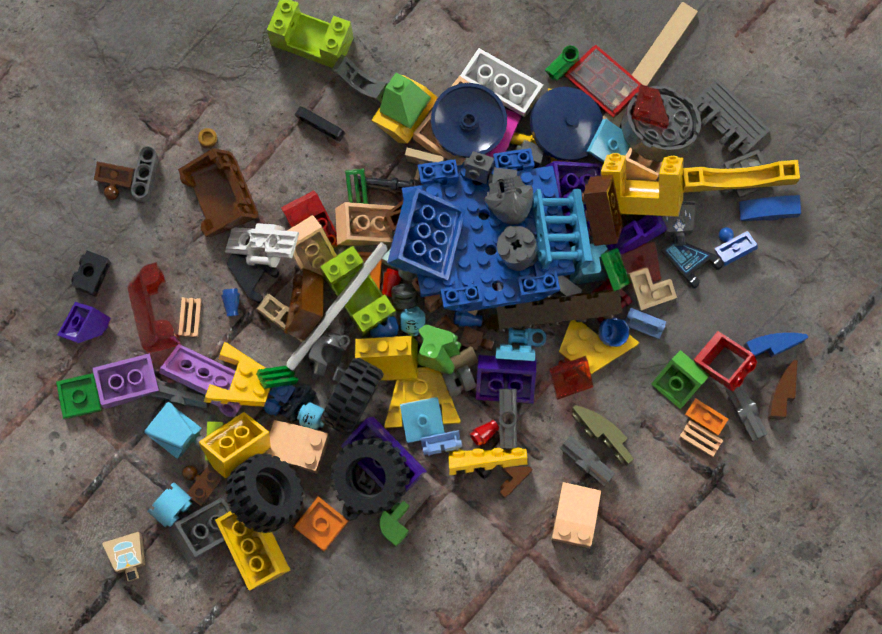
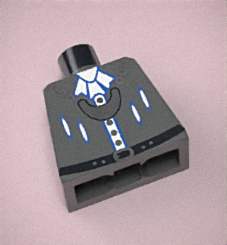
M695 200L682 202L679 217L661 216L668 228L663 232L664 236L674 237L675 246L685 245V236L691 235L693 232Z

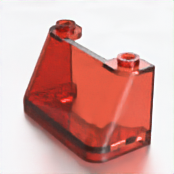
M157 262L143 266L128 284L129 298L140 343L147 352H156L175 347L178 344L181 345L180 337L174 333L173 326L169 321L155 320L150 295L158 294L159 285L166 282L164 273Z

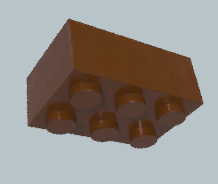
M613 174L592 176L589 178L588 184L585 185L584 193H582V202L586 204L587 208L585 212L586 221L590 223V239H593L594 246L617 244L623 224Z

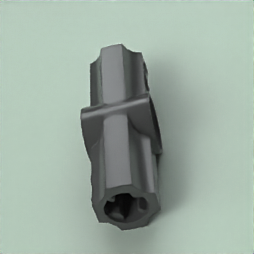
M156 380L159 391L150 394L153 397L170 400L171 403L182 406L190 405L207 409L210 404L203 402L206 395L181 383L172 384Z
M743 385L737 387L734 391L727 388L726 392L734 406V413L738 421L744 425L751 441L753 442L766 436L767 432L759 418L757 406L750 400Z
M499 389L500 448H517L516 389ZM506 413L511 414L514 421L512 423L504 422L503 415Z
M572 436L560 447L562 452L575 461V465L586 474L589 473L604 487L615 475L611 469L600 461V458L592 450L586 449Z

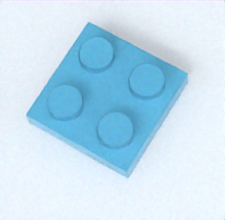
M500 344V347H496V358L535 361V349H532L529 345H520L519 348H512L511 344Z

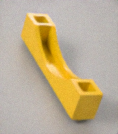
M798 160L778 161L761 166L735 169L683 168V193L796 185L800 179Z

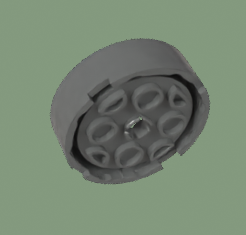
M651 86L638 91L629 102L622 118V132L629 146L639 155L658 162H663L664 157L677 156L678 158L685 156L693 146L701 128V118L695 104L687 96L683 97L678 94L676 89L665 86ZM663 117L664 119H667L666 124L665 122L660 121V119L658 118Z

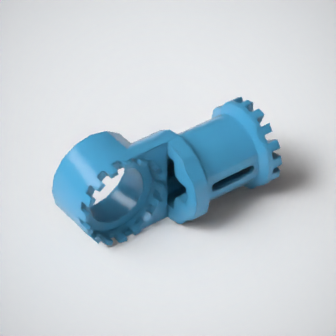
M509 328L508 344L524 343V345L541 347L546 343V334L540 329L515 330ZM535 333L542 334L543 341L541 343L533 342L532 337Z

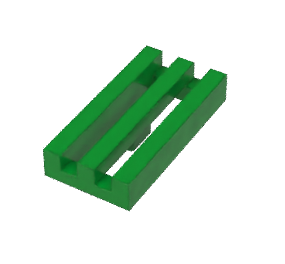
M365 168L345 170L349 203H354L351 174L354 175L356 201L361 203L358 174H360L364 201L362 204H369Z
M287 366L258 369L256 373L264 389L293 385L298 382V378L294 377V371H290L291 369Z

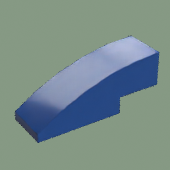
M800 195L739 202L740 221L798 218L801 214Z
M802 333L769 334L746 342L744 348L753 353L755 357L768 351L772 358L806 341L808 336Z

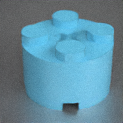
M175 482L171 484L172 490L166 489L153 503L154 510L149 509L147 511L164 527H171L179 520L177 515L181 511L186 512L193 504L190 501L192 498Z

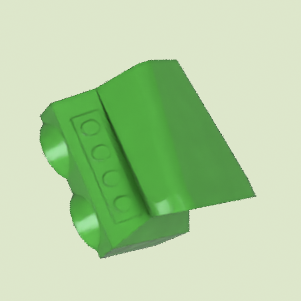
M423 325V327L418 329L423 340L417 358L418 364L446 374H452L455 366L450 357L461 355L459 351L461 343L457 341L458 337L452 332L430 325Z

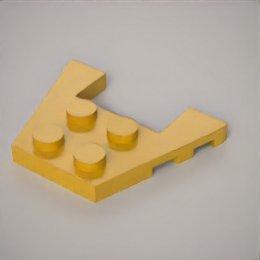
M572 320L567 328L559 353L587 376H590L627 351L635 348L639 342L629 335L626 343L619 347L607 346L585 324Z
M224 342L218 359L237 365L236 372L229 390L209 384L203 402L220 401V404L238 402L239 405L264 407L270 388H263L256 373L258 369H265V367Z
M427 367L417 368V379L396 380L385 421V429L402 428L400 404L438 397L439 405H442L443 425L460 424V418L440 371Z

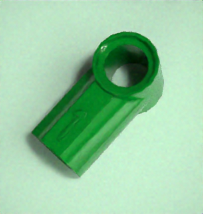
M572 45L566 46L562 53L545 69L548 76L557 82L578 62V49ZM568 53H573L575 55V58L568 59L566 58V55Z

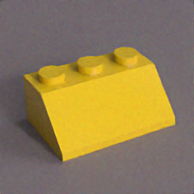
M410 78L408 79L413 81L431 97L430 102L412 128L409 129L380 113L379 110L371 120L398 143H408L411 140L414 132L421 125L438 98L425 86Z
M412 336L356 339L355 358H361L381 369L384 373L381 381L417 379L418 341Z
M245 412L199 441V445L212 467L224 478L229 477L231 472L249 457L255 454H263L271 448L269 431Z

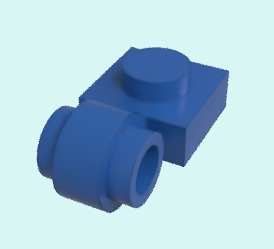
M292 385L273 387L269 395L274 399L268 398L263 407L265 412L271 416H277L282 408L280 402L285 404L289 401L296 387Z

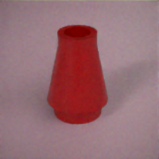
M387 268L386 272H384L383 295L392 297L391 289L399 285L402 279L398 271Z
M491 420L472 429L473 432L470 433V437L477 446L485 445L493 434L499 430V426L494 420Z

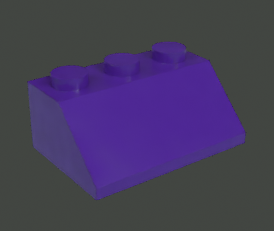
M479 355L476 400L500 401L499 389H516L517 402L534 403L536 359L535 361L497 359L496 356Z

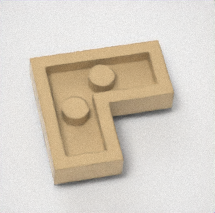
M647 267L628 273L640 310L677 298L671 279L653 284Z

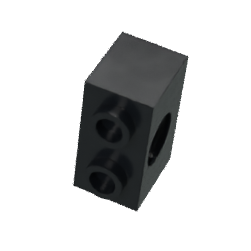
M87 250L85 255L81 256L79 261L80 267L77 272H74L71 282L75 289L97 297L111 262L108 258ZM93 269V275L86 277V272Z

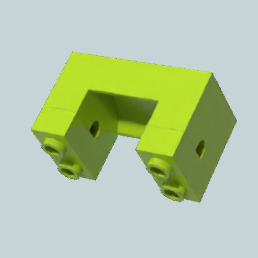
M279 0L267 28L271 46L331 68L334 67L341 55H347L353 40L350 21L333 16L330 23L301 13L299 3L292 0Z
M354 246L320 266L322 275L338 297L364 262ZM370 275L367 276L344 306V309L362 336L369 333L371 329L376 328L379 323L383 324L386 322L387 318L395 316L396 311L386 295L381 293Z

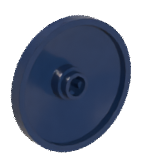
M460 83L446 89L437 98L431 113V129L436 141L445 151L460 158H470L473 151L484 155L490 153L502 141L507 127V114L501 99L491 89L476 83Z
M558 87L549 90L537 100L531 112L530 128L535 142L547 155L561 161H577L590 154L587 150L603 120V116L596 102L583 91L572 87Z

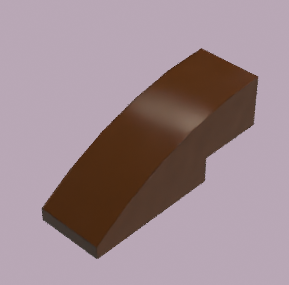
M793 360L777 382L769 405L768 419L783 420L786 418L787 401L792 402L796 395L798 360Z

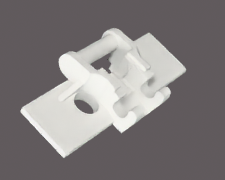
M256 223L255 229L235 227L231 229L225 252L247 255L246 262L248 265L263 264L277 267L280 258L293 257L299 232L285 231L284 227L274 224ZM250 237L249 243L245 245L246 240ZM265 249L269 257H260L259 254Z

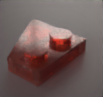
M641 84L638 89L632 119L667 129L669 121L659 90Z

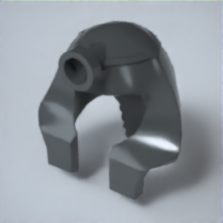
M506 174L504 176L505 195L504 198L500 199L499 197L502 194L499 182L488 183L490 190L489 195L485 197V202L494 215L503 223L509 225L522 223L528 217L532 207L533 187L525 185L521 181L520 176L511 178L510 175Z
M327 333L323 334L314 343L309 354V359L314 361L311 375L312 380L318 379L319 375L324 376L327 363H332L337 367L333 380L340 382L345 371L348 369L347 346L350 342L348 336Z

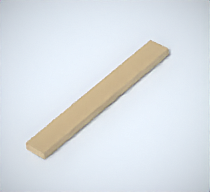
M684 2L679 5L632 74L645 88L698 12ZM625 84L620 93L626 97L632 89ZM617 96L612 104L616 106L623 99ZM627 106L614 118L605 113L603 119H608L620 127Z

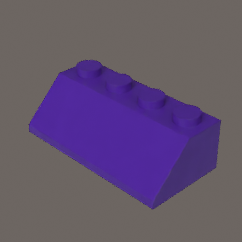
M374 417L366 418L341 445L344 448L352 444V442L370 437L371 439L382 438L383 441L391 442L393 448L398 447L401 450L399 455L401 457L405 456L407 460L404 462L405 467H409L410 473L406 474V478H410L409 484L405 486L407 491L427 472ZM373 458L360 460L358 465L383 489L386 476L381 464Z

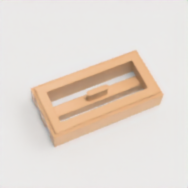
M182 297L179 336L198 337L202 302L200 298L187 299ZM186 303H189L187 329L184 332ZM193 303L196 304L194 333L191 332Z
M689 420L679 436L711 457H714L723 442L721 438ZM690 426L717 443L714 444L690 429ZM686 432L696 437L700 441L704 442L705 444L709 445L713 448V450H709L708 448L699 444L695 440L686 436Z

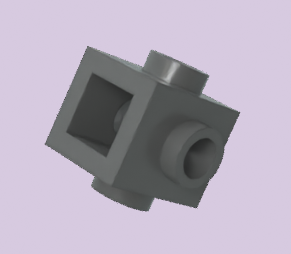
M473 151L470 158L465 159L463 168L466 169L465 177L487 184L489 175L493 171L495 158Z

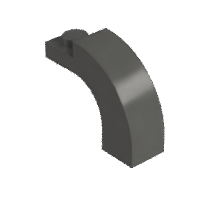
M341 55L332 68V71L339 77L338 80L358 96L380 107L385 88L388 84L366 75L346 56Z

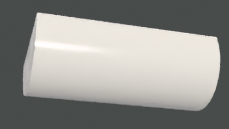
M480 48L460 75L469 83L480 84L491 89L501 99L504 106L523 117L530 112L543 88V84Z

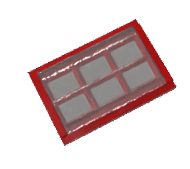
M597 45L592 47L565 74L568 80L589 95L612 118L617 116L629 104L638 91L645 88L643 84Z

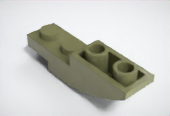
M577 405L572 408V417L577 423L581 422L584 425V431L589 438L597 440L602 436L604 438L602 440L608 449L612 448L616 454L614 456L620 464L624 463L627 466L634 460L632 455L623 446L628 438L613 423L587 408Z

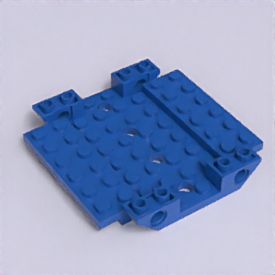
M531 148L493 154L495 159L491 174H494V167L517 170V176L521 177V181L525 185L533 187V194L537 189H541L542 198H559L553 166L531 169L534 167ZM456 159L418 165L420 182L424 185L402 188L403 200L405 193L414 188H419L466 210L448 281L417 274L421 297L440 295L444 309L468 312L539 301L560 291L558 276L575 273L573 259L552 260L546 269H542L541 262L538 259L533 266H529L522 271L508 268L498 253V238L507 227L521 226L532 232L538 244L533 208H531L528 217L522 223L516 225L503 223L489 210V206L485 202L487 192L490 190L488 185L489 179L487 184L474 185L472 179L465 177L466 169L463 168V165H457ZM500 187L501 193L505 192L504 188ZM543 206L545 216H563L561 206ZM480 213H487L489 218L481 220L478 215ZM546 224L548 234H567L565 224ZM569 241L549 242L550 252H571ZM487 248H494L496 253L488 255L485 250ZM495 283H500L503 286V289L501 291H495L492 288V285Z

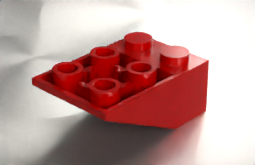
M314 190L281 207L291 228L313 215L322 226L332 247L339 246L337 245V232L318 194Z

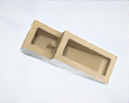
M267 294L256 310L285 331L289 307L283 305L272 295ZM294 337L295 339H297V340L300 341L301 343L303 342L302 339H299V338H297V337Z

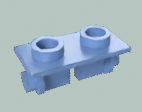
M630 308L625 320L629 328L660 339L666 324L664 320Z
M459 430L421 438L423 453L428 456L442 453L441 451L443 450L445 452L459 450L462 447Z

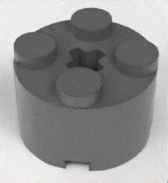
M509 226L499 236L497 241L498 253L508 268L522 271L536 263L539 252L538 244L532 232L527 228Z

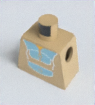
M136 532L103 542V547L115 572L121 573L125 571L128 582L139 579L137 567L145 565L142 533Z

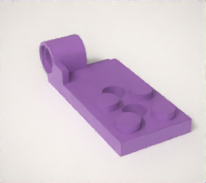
M178 344L161 366L159 373L206 395L209 384L229 390L236 371ZM189 365L190 368H184L182 366ZM205 373L208 376H201L199 374ZM211 401L228 417H234L242 407L238 402L220 404V401Z

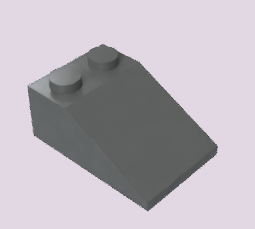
M223 497L179 520L168 529L188 563L225 542L215 521L231 511Z

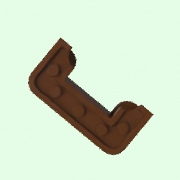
M212 148L178 169L181 182L184 185L193 187L206 218L201 222L200 227L205 237L216 236L258 217L257 208L237 160L231 152Z

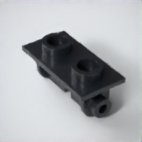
M303 383L302 386L295 390L294 396L290 401L283 405L280 414L291 423L297 422V416L301 409L300 406L312 403L317 393L310 386Z

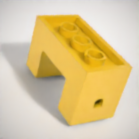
M613 153L606 156L601 176L613 174L621 214L679 217L683 202V158H678L677 156L664 157L659 172V181L626 180L625 155Z

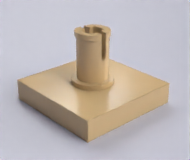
M411 148L406 149L405 156L407 162L420 165L445 161L443 156ZM417 167L414 180L419 182L420 176Z

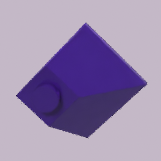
M75 302L57 335L80 343L102 335L108 328L111 318L94 307Z

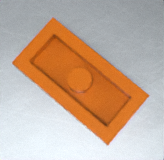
M696 398L685 414L686 417L716 436L720 434L728 421V418Z

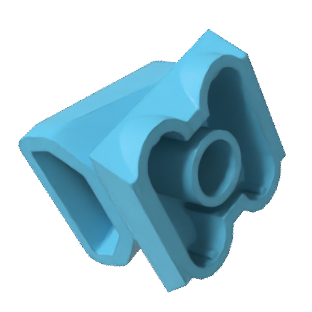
M594 243L590 244L592 262L586 268H579L578 261L573 259L575 273L570 275L572 283L597 282L608 278L601 258V254L608 250L606 245L594 246ZM575 246L570 247L571 252L576 251Z
M168 402L145 429V434L178 459L196 439L202 428Z

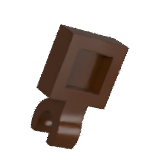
M467 326L460 339L462 347L469 348L471 346L476 352L479 347L492 352L494 342L483 339V332Z

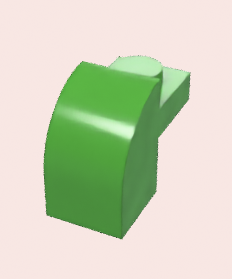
M404 500L401 504L398 503L393 506L391 515L384 511L380 518V528L384 537L395 547L409 533L398 522L410 508Z

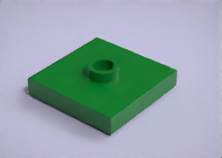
M615 248L601 254L613 290L616 291L629 285L631 282L619 250Z
M94 373L56 381L64 420L102 411Z

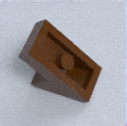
M502 467V470L512 480L509 481L507 479L500 486L501 491L499 494L506 499L533 469L531 467Z

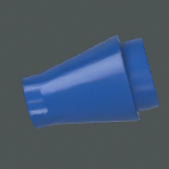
M238 288L222 290L223 294L221 297L227 316H238L240 298Z
M455 311L453 323L458 325V327H480L482 315Z

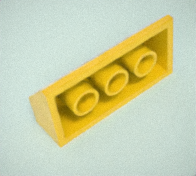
M231 511L215 520L249 591L291 571L272 532L263 533L253 531V528L248 529L244 526L243 522H239L236 519L237 516L235 513L232 514Z

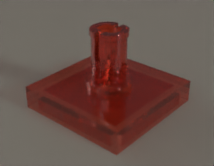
M655 242L645 243L621 254L627 274L647 267L652 282L661 280Z
M586 356L572 361L565 358V363L563 360H560L557 366L549 368L557 400L593 388Z

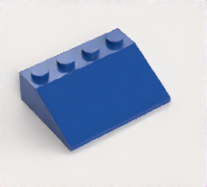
M414 188L405 193L387 264L406 272L448 281L466 210L419 188Z

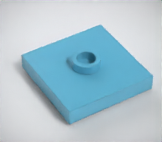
M603 119L587 152L604 163L606 156L613 153L626 156L630 146L624 138L622 129L608 119Z
M438 397L400 404L407 443L419 441L423 437L445 433Z

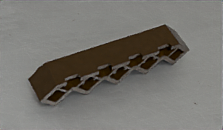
M603 290L594 293L551 296L539 301L487 308L484 311L487 329H495V332L506 331V328L522 326V329L533 328V325L546 323L553 326L559 325L563 321L576 320V322H585L589 318L597 317L612 319L615 318V314L622 313L620 290Z

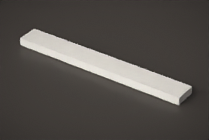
M381 242L329 307L306 340H303L287 361L288 368L294 370L386 254L388 249L385 244Z

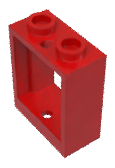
M719 331L694 359V362L705 370L710 377L731 391L742 385L744 378L755 369L757 364L753 353ZM724 347L745 360L730 379L709 367Z

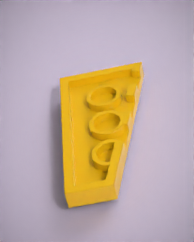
M520 447L505 450L502 448H494L492 450L478 448L472 451H464L462 449L449 451V475H456V471L465 470V473L474 472V468L480 467L485 470H491L496 465L505 468L527 464V450Z

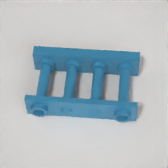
M537 189L533 194L531 208H533L539 246L538 260L541 262L542 269H546L552 260L575 259L578 261L579 268H586L592 262L581 189H573L567 198H542L541 189ZM543 206H567L570 216H545ZM546 224L572 225L573 233L548 234ZM572 241L575 243L576 251L550 252L549 242Z

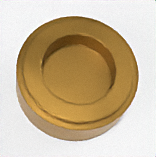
M210 128L201 130L198 135L200 144L205 148H211L217 143L216 132Z

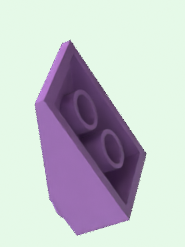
M150 353L93 368L100 402L104 409L122 405L159 391Z

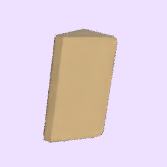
M471 346L460 352L461 355L450 358L455 366L454 373L457 371V368L465 365L471 367L478 363L477 356Z

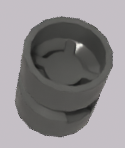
M468 365L457 368L455 373H445L442 375L451 398L460 395L462 390L468 392L476 388ZM458 378L461 385L456 386L454 379Z

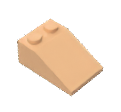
M630 147L626 154V178L629 180L656 181L662 162L649 160L636 153Z
M344 202L336 207L337 245H379L381 242L383 244H392L393 239H390L383 223L385 214L395 206Z
M312 215L287 231L299 232L293 258L300 270L304 268L322 275L320 266L337 255L322 226Z
M274 420L270 431L271 448L264 453L271 454L272 457L277 456L281 458V461H286L290 466L318 474L329 435L311 428Z
M563 482L551 540L590 548L601 490Z

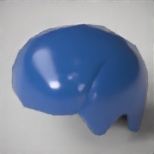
M396 317L387 318L385 326L379 323L376 328L371 329V337H395L399 331Z
M604 319L599 326L598 336L603 344L619 347L626 343L629 337V327L621 319Z

